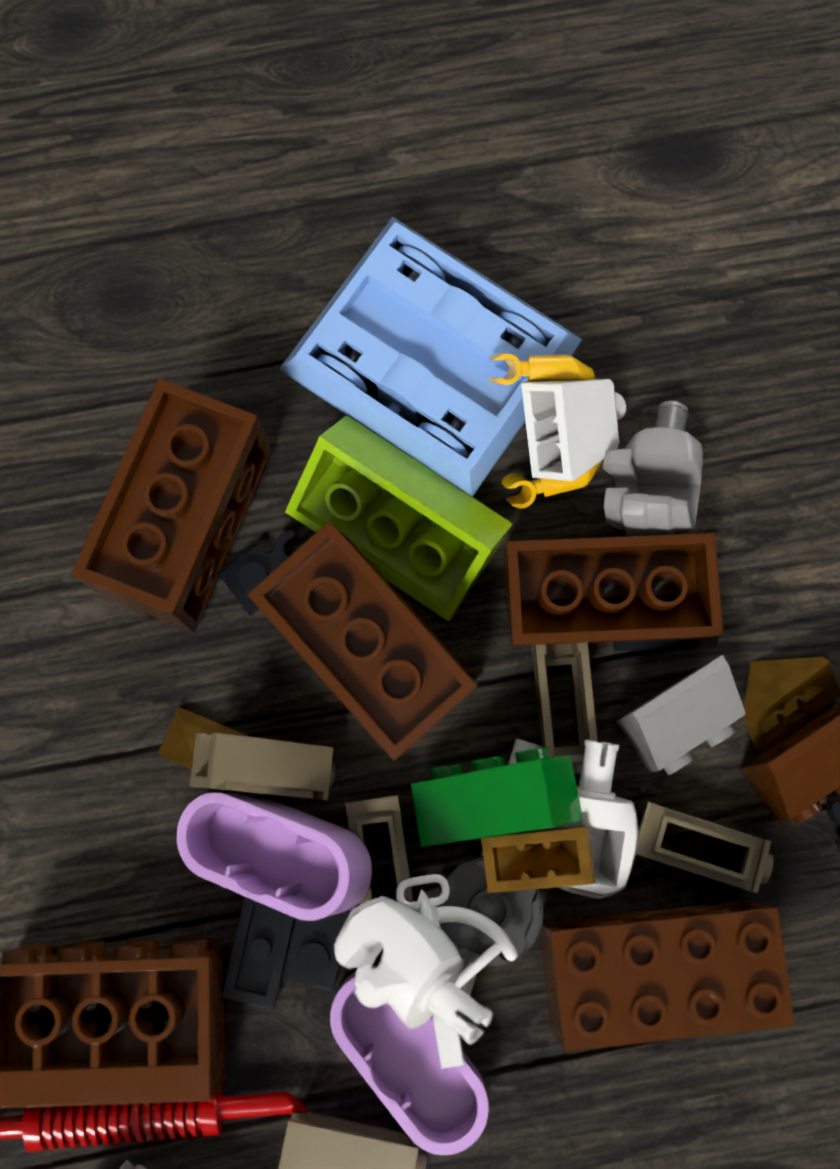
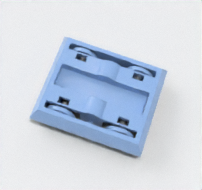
M392 217L282 364L280 371L473 497L526 422L521 383L528 381V376H520L516 382L509 385L493 383L488 378H503L508 372V364L505 360H488V358L496 353L513 354L520 361H528V355L566 354L572 356L582 339ZM326 352L330 353L331 355L334 356V358L331 357V356L325 355V353H326ZM366 378L376 384L378 400L388 406V408L366 394L368 391L364 383ZM448 412L455 416L451 423L447 421ZM398 414L402 415L415 425L423 415L432 422H434L436 426L427 422H422L417 428L407 420L400 417ZM466 445L474 449L470 455L465 448Z

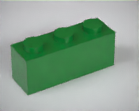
M544 747L516 752V763L504 765L503 756L471 761L473 772L462 774L461 765L431 769V780L411 784L421 847L550 828L583 821L571 755L549 758L548 749Z

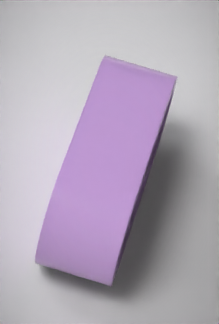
M228 791L203 794L194 799L185 808L178 823V850L183 862L194 874L300 920L313 921L350 910L364 898L371 883L372 864L370 855L364 843L354 833L256 793Z
M355 971L342 983L331 1007L330 1023L337 1044L409 1138L418 1147L437 1155H452L469 1148L482 1134L489 1111L484 1082L478 1069L464 1051V1065L441 1069L433 1016L420 1027L409 1029L388 1003L376 1008L364 1006L354 992L357 988L355 986Z

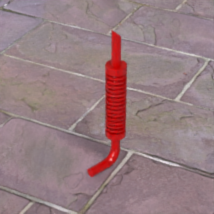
M220 1086L210 1101L25 1107L23 1115L0 1117V1140L23 1138L27 1152L46 1151L47 1149L57 1150L58 1148L68 1149L69 1147L112 1145L113 1142L117 1145L123 1144L124 1141L128 1144L133 1143L135 1139L139 1143L144 1142L146 1138L150 1142L155 1141L157 1136L161 1141L166 1140L168 1135L172 1140L177 1139L179 1133L183 1139L188 1138L190 1132L194 1138L199 1137L201 1131L204 1137L222 1134L223 1120L306 1113L307 1109L301 1101L286 1091L223 1097Z

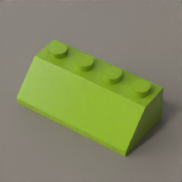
M348 415L319 436L285 513L315 533L329 521L333 523L354 543L387 581L448 622L490 563L513 523Z

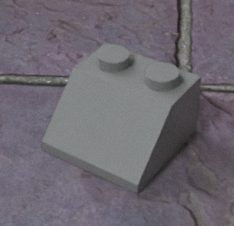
M721 655L686 675L616 720L649 773L660 771L664 768L666 773L670 775L693 761L695 758L690 750L704 741H707L710 747H714L735 734L737 729L733 723L746 715L729 664L724 656Z

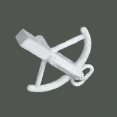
M430 874L403 880L396 889V898L399 903L420 913L440 928L441 923L466 924L482 931L495 942L459 974L458 980L455 983L459 989L501 952L508 961L517 959V949L509 936L487 916L463 907H437L443 904L450 894L448 881L443 876ZM437 882L441 885L442 893L435 898L429 899L422 889L417 901L408 902L404 897L405 889L411 886ZM373 963L365 965L361 969L357 968L355 975L356 987L377 968L373 966ZM433 1015L441 1069L464 1065L465 1059L460 1035L436 1015Z

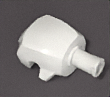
M585 739L580 784L576 786L583 821L550 828L588 826L596 883L558 888L574 894L601 899L625 889L638 847L639 829L634 803L617 797L616 793L611 792L619 745L602 741L599 743L596 740Z
M388 897L369 900L352 909L334 943L336 960L348 969H353L354 967L361 969L365 965L372 964L383 949V956L379 966L354 991L360 1002L369 1008H376L388 1003L409 1029L420 1027L433 1015H436L461 1035L468 1044H473L477 1041L484 1031L468 1020L466 1016L476 1024L481 1022L483 1025L488 1026L492 1018V1012L488 1008L481 1006L455 985L463 963L457 948L447 934L420 913Z

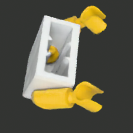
M508 353L491 355L488 360H505L508 364L507 374L503 378H488L491 382L509 385L516 382L520 376H528V381L521 383L532 478H539L528 481L521 474H508L503 478L502 485L507 489L522 486V490L518 495L510 496L506 500L512 506L523 509L529 507L535 501L537 494L544 493L545 497H549L588 485L601 465L602 460H604L606 453L610 450H617L619 445L617 420L624 417L626 404L623 397L619 393L614 392L613 382L610 379H595L593 369L571 355H528V361H520L516 356Z

